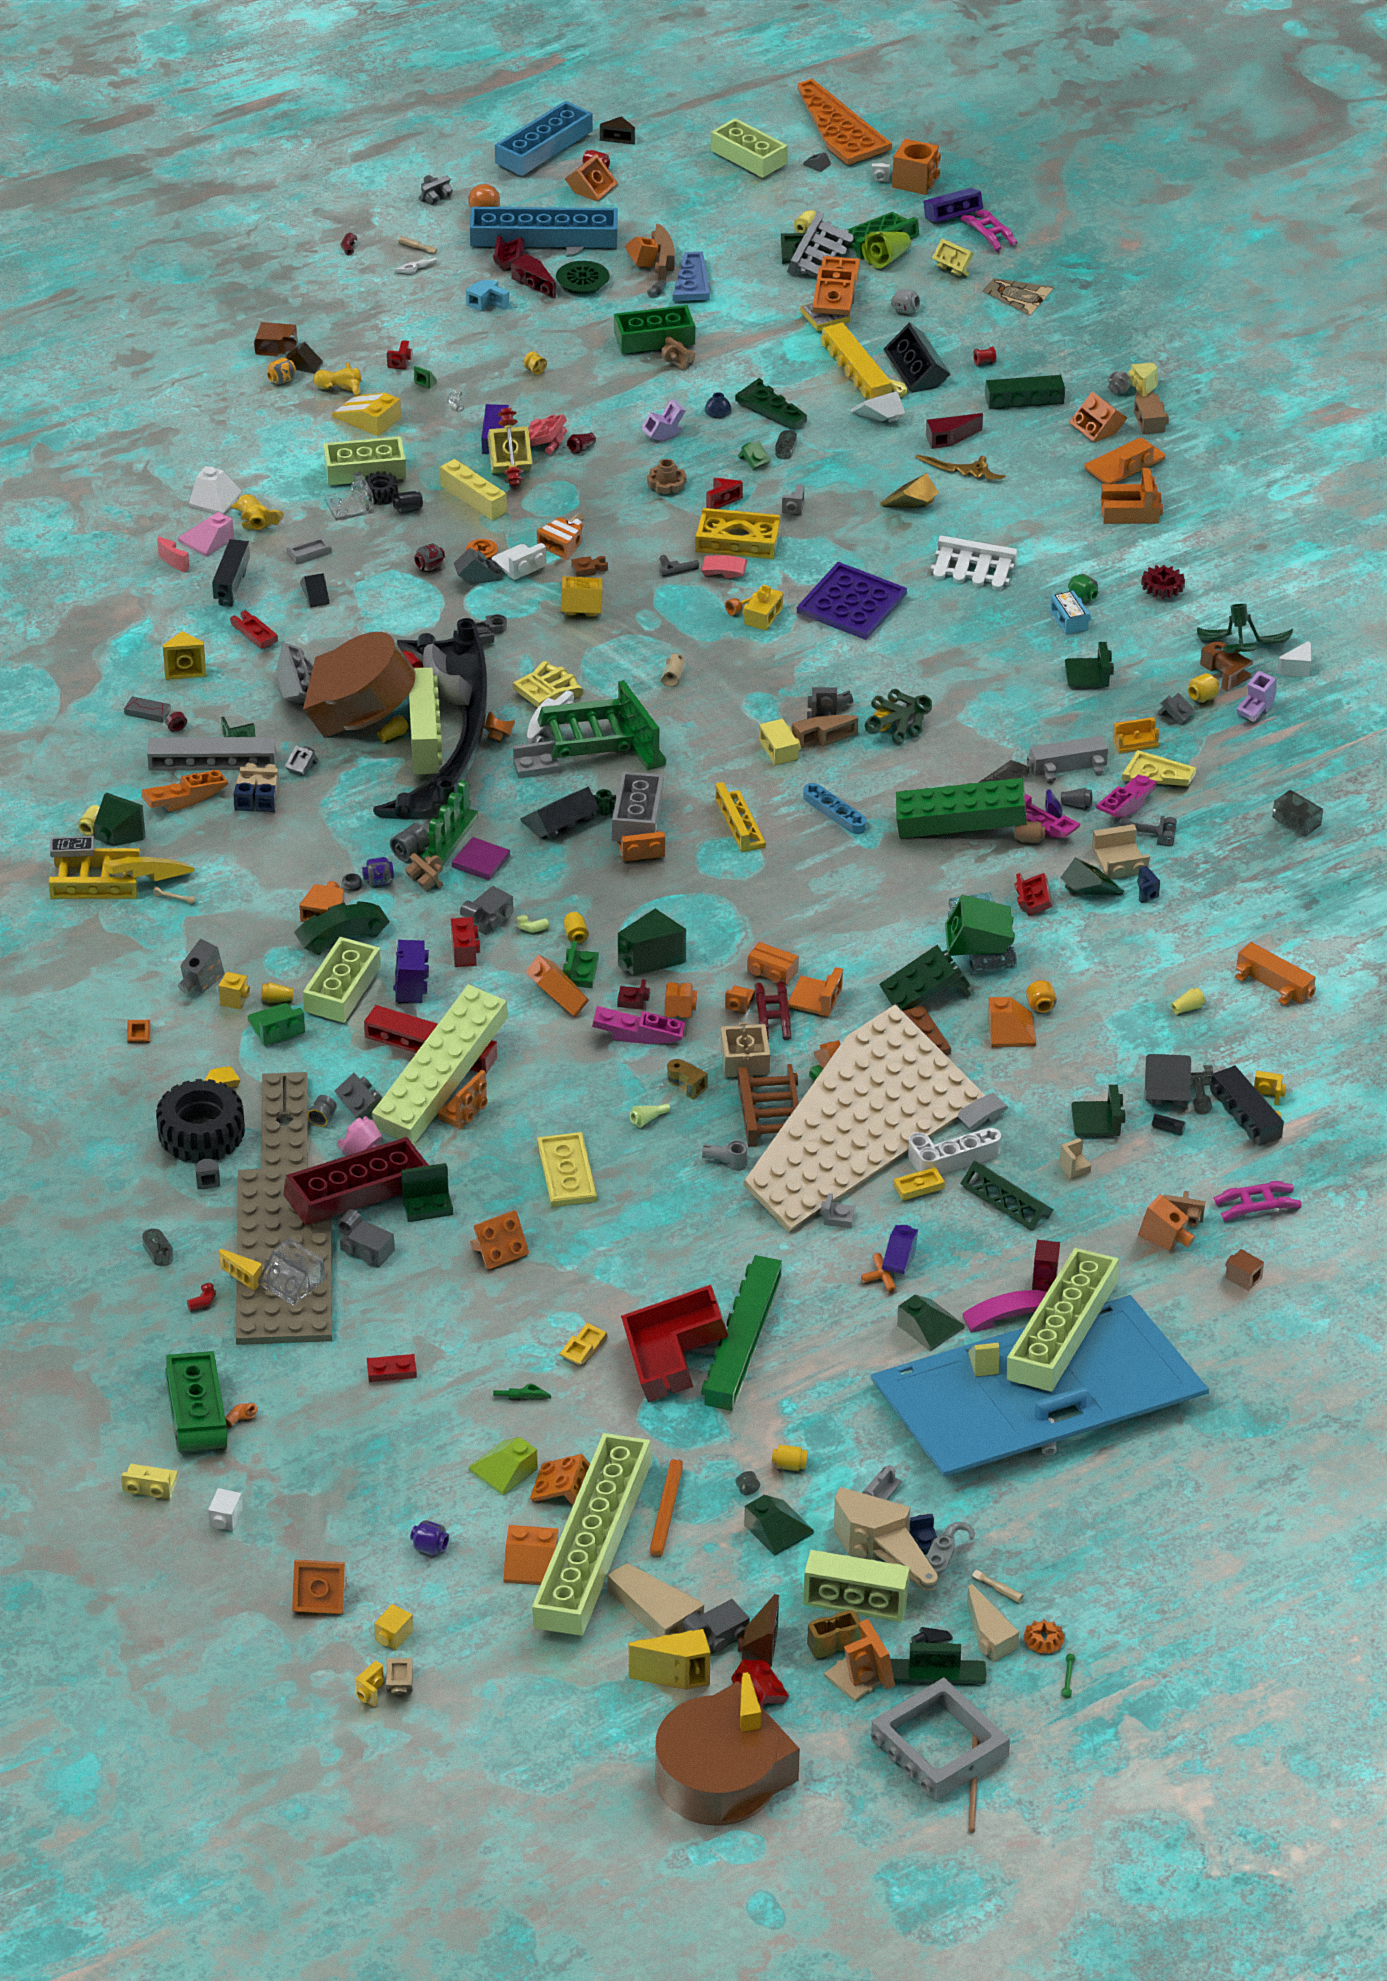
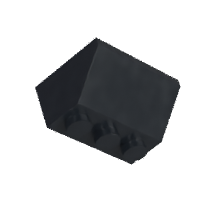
M588 786L520 818V820L539 838L545 835L551 838L559 834L558 829L562 827L567 830L576 826V821L582 819L584 822L594 817L593 812L599 810V807Z

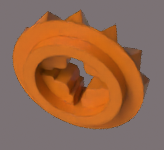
M476 539L466 546V551L469 548L476 552L480 551L488 560H491L498 552L497 544L489 539Z
M1045 1619L1041 1622L1034 1620L1031 1625L1026 1626L1024 1641L1035 1652L1042 1654L1053 1653L1059 1650L1064 1643L1065 1634H1063L1062 1626H1056L1055 1621L1049 1623ZM1043 1631L1047 1634L1046 1641H1043L1041 1635Z

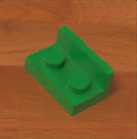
M572 941L571 949L566 951V962L568 963H564L563 972L577 987L593 988L599 952L577 950V941Z

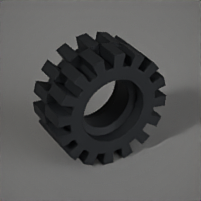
M377 471L376 474L370 473V476L367 475L363 479L364 499H367V502L372 501V504L378 502V505H382L384 502L386 505L388 501L392 503L396 493H399L398 479H396L395 475L392 476V473L387 475L385 471L380 474V471Z

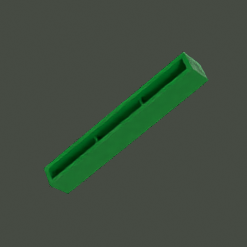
M755 1255L752 1264L748 1263L745 1272L746 1280H742L740 1283V1296H736L734 1299V1312L728 1315V1337L720 1340L721 1347H716L714 1354L715 1363L710 1364L708 1369L709 1379L708 1381L704 1380L701 1394L705 1395L706 1406L733 1411L782 1277V1260Z

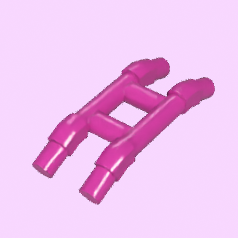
M978 210L976 212V216L982 218L978 221L971 215H963L961 217V221L978 230L989 241L996 252L1002 249L995 236L998 233H1001L1012 247L1017 244L1011 230L1005 227L987 210ZM992 224L994 227L986 229L984 226Z
M1270 1181L1269 1183L1254 1186L1230 1188L1222 1194L1213 1197L1217 1206L1227 1201L1239 1199V1197L1243 1204L1235 1205L1221 1213L1224 1222L1252 1212L1275 1208H1301V1200L1291 1199L1290 1197L1274 1198L1273 1192L1292 1193L1294 1190L1293 1184L1282 1181ZM1263 1194L1265 1201L1253 1203L1250 1195Z

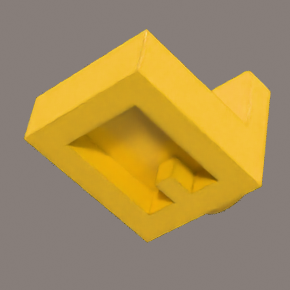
M1256 1070L1254 1087L1260 1094L1275 1096L1274 1105H1279L1280 1097L1284 1098L1286 1092V1084H1282L1283 1075Z
M374 1661L355 1678V1695L360 1701L367 1702L372 1707L378 1704L377 1690L384 1682V1667L381 1663Z

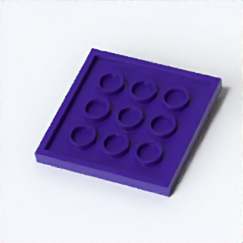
M837 562L797 606V613L867 640L907 595V588Z

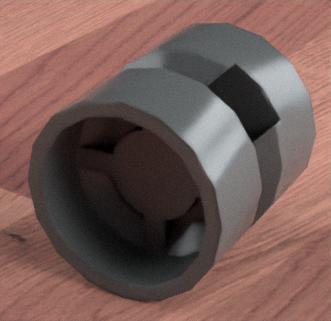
M418 823L410 825L390 840L392 852L399 860L404 862L410 860V856L413 853H420L430 845L428 832Z

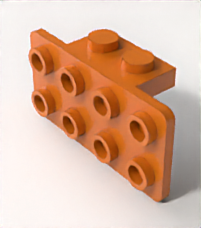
M1137 438L1085 463L1084 469L1103 483L1114 484L1141 471L1142 468L1150 467L1164 460L1165 453L1145 439Z

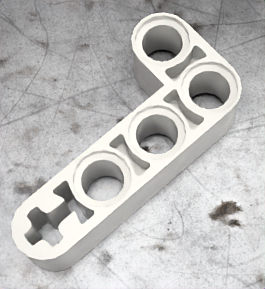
M986 1128L935 1145L926 1134L920 1132L913 1133L909 1137L908 1158L917 1172L936 1167L940 1175L971 1166L974 1160L980 1163L998 1157L1001 1147V1133L995 1128Z

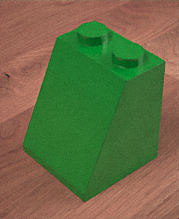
M962 894L945 922L946 945L950 956L1005 953L1008 946L1012 945L1015 939V933L1012 929L1014 917L1011 916V907Z

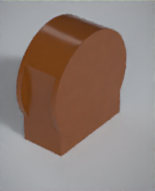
M369 632L359 635L343 643L335 650L315 657L303 710L324 738L344 730H356L367 727L389 715L405 700L415 682V669L389 634Z
M739 1682L714 1695L697 1697L680 1704L663 1719L656 1734L655 1781L658 1792L671 1810L683 1818L696 1823L716 1826L744 1821L760 1812L769 1803L774 1794L799 1781L800 1748L761 1706L760 1729L746 1732L741 1731V1684Z

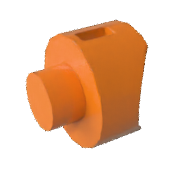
M489 712L484 728L489 731L488 738L501 742L503 736L510 737L515 720L502 721L496 718L492 712Z

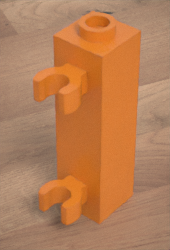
M1250 942L1238 952L1236 970L1239 973L1235 975V978L1241 982L1250 976L1282 994L1278 1002L1283 1005H1287L1291 999L1302 1004L1314 995L1316 991V977L1253 942Z

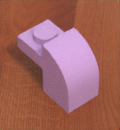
M671 399L662 415L650 412L641 428L652 439L664 441L673 438L682 429L679 422L686 410L676 400Z
M1258 671L1247 684L1248 695L1236 708L1238 715L1253 722L1262 712H1268L1277 690L1276 678L1261 671Z

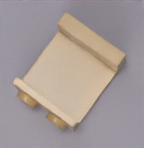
M1134 824L1093 831L1092 848L1104 873L1110 879L1139 875V868L1144 866L1149 868V854L1141 855L1136 845L1137 829Z

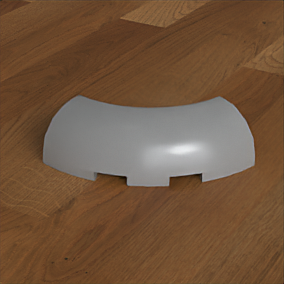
M434 644L427 645L423 653V668L432 667L433 676L437 675L438 697L450 704L469 705L472 686L460 675H448L446 671V655Z

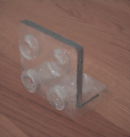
M361 472L353 473L352 490L324 496L325 502L336 521L374 513L373 493Z

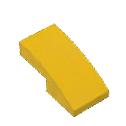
M586 1323L577 1337L572 1336L560 1352V1356L581 1366L608 1338L607 1332Z

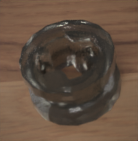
M746 1471L736 1478V1485L741 1494L751 1495L760 1488V1481L757 1479L755 1472Z

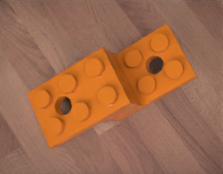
M823 256L822 266L818 269L813 313L850 315L851 305L854 304L860 259Z

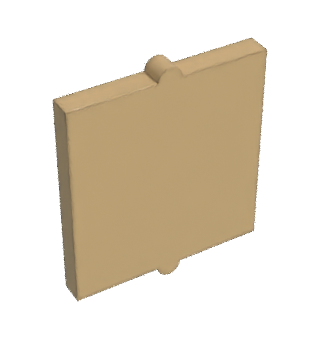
M846 1657L843 1660H838L836 1665L824 1673L825 1678L854 1702L867 1693H872L873 1689L881 1683L878 1676L867 1682L854 1686L849 1677Z

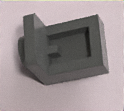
M1177 693L1173 698L1169 695L1160 703L1163 707L1158 713L1161 715L1167 710L1181 724L1195 710Z

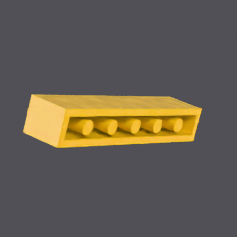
M844 323L822 328V336L820 337L822 346L837 361L838 366L845 371L846 376L853 381L855 387H858L863 397L870 400L892 393V382Z

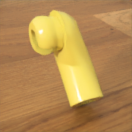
M889 379L892 382V390L894 392L898 391L899 396L904 397L907 394L905 384Z

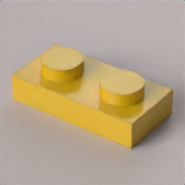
M933 1167L893 1179V1186L903 1201L945 1189V1181L937 1168Z

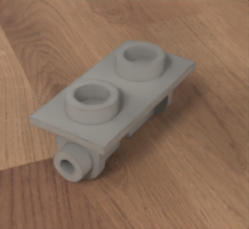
M888 1465L882 1468L862 1493L887 1500L902 1481L895 1478V1468Z

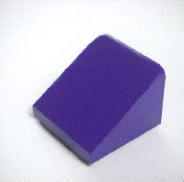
M1047 789L1045 810L1059 819L1063 816L1061 804L1052 791Z

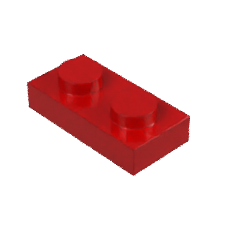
M415 1354L367 1358L369 1382L417 1378Z

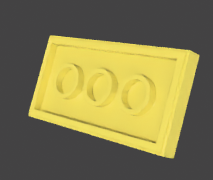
M582 1132L537 1137V1146L551 1207L597 1202V1194Z

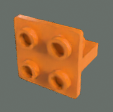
M517 1211L506 1212L473 1226L477 1238L470 1241L472 1250L481 1252L487 1269L529 1254Z

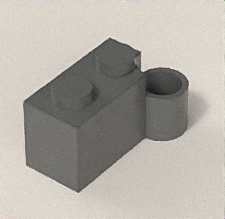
M492 886L475 901H465L460 908V915L462 917H473V925H478V931L487 935L490 931L497 928L502 921L512 915L514 911L513 896Z
M349 1209L337 1222L338 1229L345 1234L340 1239V1250L346 1254L380 1267L395 1251L394 1234L364 1221L356 1210Z
M730 1599L702 1615L698 1613L688 1615L684 1619L682 1626L686 1631L703 1629L710 1652L713 1654L739 1641V1637L744 1638L745 1627L750 1623V1618L733 1599Z

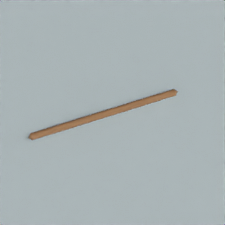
M972 1734L973 1749L979 1745V1740L974 1734ZM977 1776L970 1781L968 1830L971 1833L975 1831Z

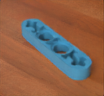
M809 783L804 786L803 798L810 805L853 834H861L866 831L867 819L860 812L819 784ZM823 802H831L832 804L826 805ZM839 812H845V813H847V814H846V815H839V814H837V813H839Z

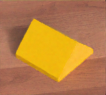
M181 631L162 645L165 680L207 677L203 641Z

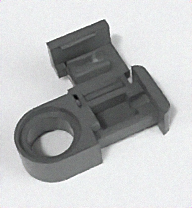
M500 614L486 616L485 621L475 623L482 645L494 643V634L506 631L507 618ZM494 623H502V625H493V624H494Z

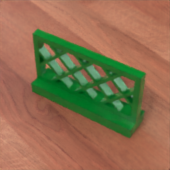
M894 212L887 213L849 228L848 233L853 235V241L850 245L846 246L855 250L856 257L862 259L864 258L862 244L865 242L864 238L867 234L874 231L905 232L909 235L910 239L919 236L918 219L915 217L906 219Z
M624 680L618 681V698L622 705L617 720L623 734L633 733L635 736L631 746L632 751L647 771L666 765V758L659 750L660 728Z

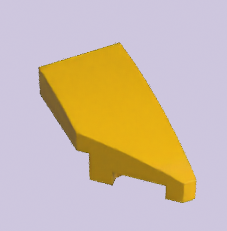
M231 1066L211 1069L204 1080L208 1081V1079L215 1080L216 1083L222 1082L227 1085V1088L238 1087L240 1083V1078Z

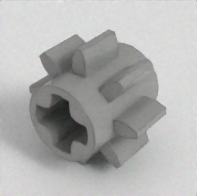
M1116 370L1108 377L1107 381L1110 384L1107 387L1115 394L1118 392L1123 394L1131 385L1128 382L1131 377L1125 371L1121 370L1119 373Z

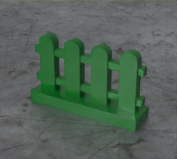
M461 780L458 784L457 794H450L448 807L441 806L439 819L432 818L430 821L428 832L430 845L421 856L423 861L428 856L437 855L442 859L441 867H443L478 819V811L469 808L471 805L469 800L470 784L467 781Z

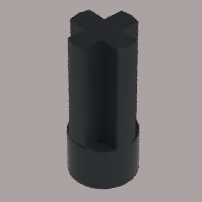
M1154 1114L1151 1125L1152 1127L1183 1135L1186 1122Z

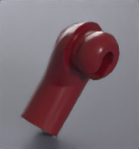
M353 233L345 234L340 244L348 256L354 252L351 244H355L354 240L357 241V236L353 235Z

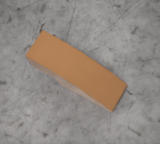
M828 715L804 719L792 723V733L795 738H798L801 748L817 742L823 747L858 734V717L856 715Z

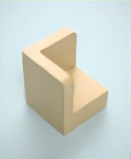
M1080 1138L1061 1145L1059 1165L1070 1179L1091 1172V1164L1082 1154L1083 1141Z

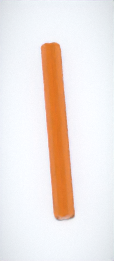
M672 1459L669 1463L650 1545L651 1556L661 1557L664 1552L683 1469V1462L680 1459Z

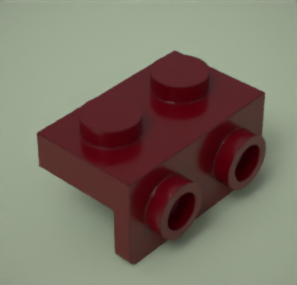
M501 235L497 236L493 259L502 271L511 268V263L523 256L525 246L523 238L520 237L505 243Z

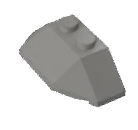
M284 642L276 669L283 698L287 701L304 704L313 664L304 656L305 653L302 648Z

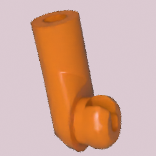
M254 1403L237 1404L225 1417L226 1427L232 1428L239 1420L254 1418L258 1412L257 1405Z

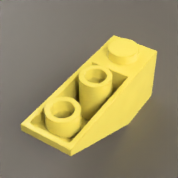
M1154 363L1131 364V370L1128 371V375L1131 377L1129 382L1132 383L1143 397L1147 396L1157 387V366Z

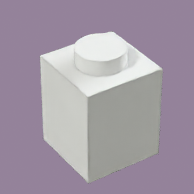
M217 1489L208 1509L209 1526L230 1531L234 1530L243 1510L241 1493Z

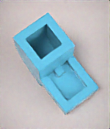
M482 280L466 289V306L479 311H483L489 305L504 310L510 307L509 291L498 287V281Z

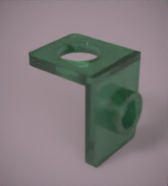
M221 717L224 737H256L254 723L229 728L225 717Z

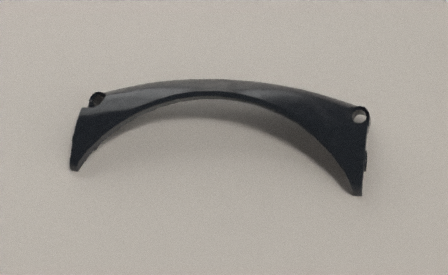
M470 618L458 620L457 630H454L453 638L448 640L436 641L435 637L430 633H422L419 635L418 640H397V645L401 651L412 652L422 662L424 648L429 644H434L446 655L447 674L460 675L472 686L469 705H460L463 727L458 744L448 761L439 770V773H436L410 793H400L397 795L396 800L374 806L373 812L380 818L417 819L435 815L439 804L448 805L450 794H457L459 782L461 780L464 781L470 771L481 742L487 710L485 655L475 621Z

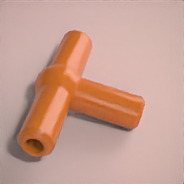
M875 1253L872 1258L878 1270L862 1274V1282L867 1283L882 1279L887 1291L894 1292L896 1286L891 1277V1271L882 1270V1255Z

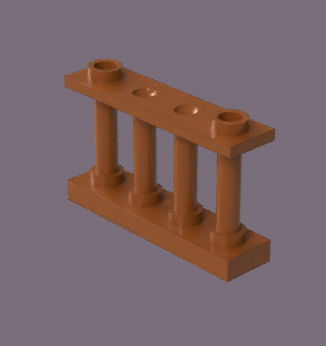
M787 1064V1076L753 1078L748 1076L747 1067L738 1068V1089L748 1147L757 1146V1137H761V1134L778 1133L784 1125H760V1123H756L759 1118L787 1117L798 1106L796 1090L798 1074L793 1073L792 1064ZM788 1085L789 1090L787 1092L755 1094V1091L751 1092L753 1087ZM791 1101V1107L758 1109V1107L753 1106L759 1102Z

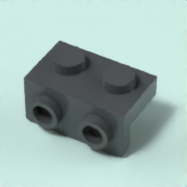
M355 1073L350 1075L334 1090L357 1119L359 1117L363 1119L364 1116H367L383 1098L375 1089L373 1091L370 1089L373 1085L364 1076L360 1078Z

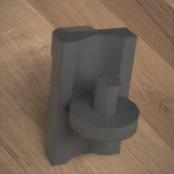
M431 175L425 176L424 183L421 184L422 194L419 196V200L421 202L427 200L433 205L439 201V194L445 199L451 197L453 189L449 185L450 177L447 175L438 179L437 177L433 178Z

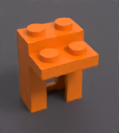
M1142 468L1141 484H1102L1100 500L1103 524H1159V516L1163 515V504H1161V492L1157 490L1155 476H1151L1150 468Z

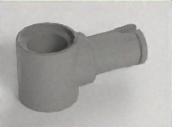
M733 1140L724 1146L704 1144L702 1158L722 1160V1163H727L728 1168L731 1170L740 1171L747 1166V1144L741 1140Z

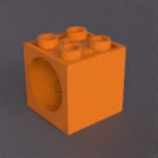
M904 139L893 156L892 188L926 195L929 189L933 188L934 181L938 180L940 176V169H938V164L941 160L939 146Z

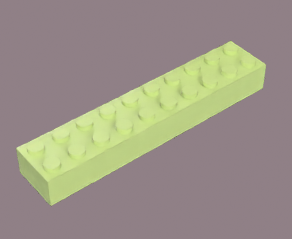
M607 1433L602 1434L532 1605L534 1628L583 1636L651 1466L650 1440Z

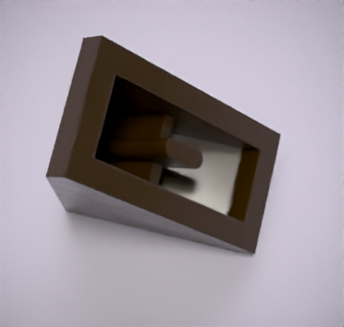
M622 116L600 124V141L635 145V127Z
M305 341L285 357L294 363L296 370L315 374L323 365V360Z

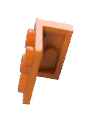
M658 828L655 833L622 836L621 842L617 841L623 861L665 857L664 831L659 832Z

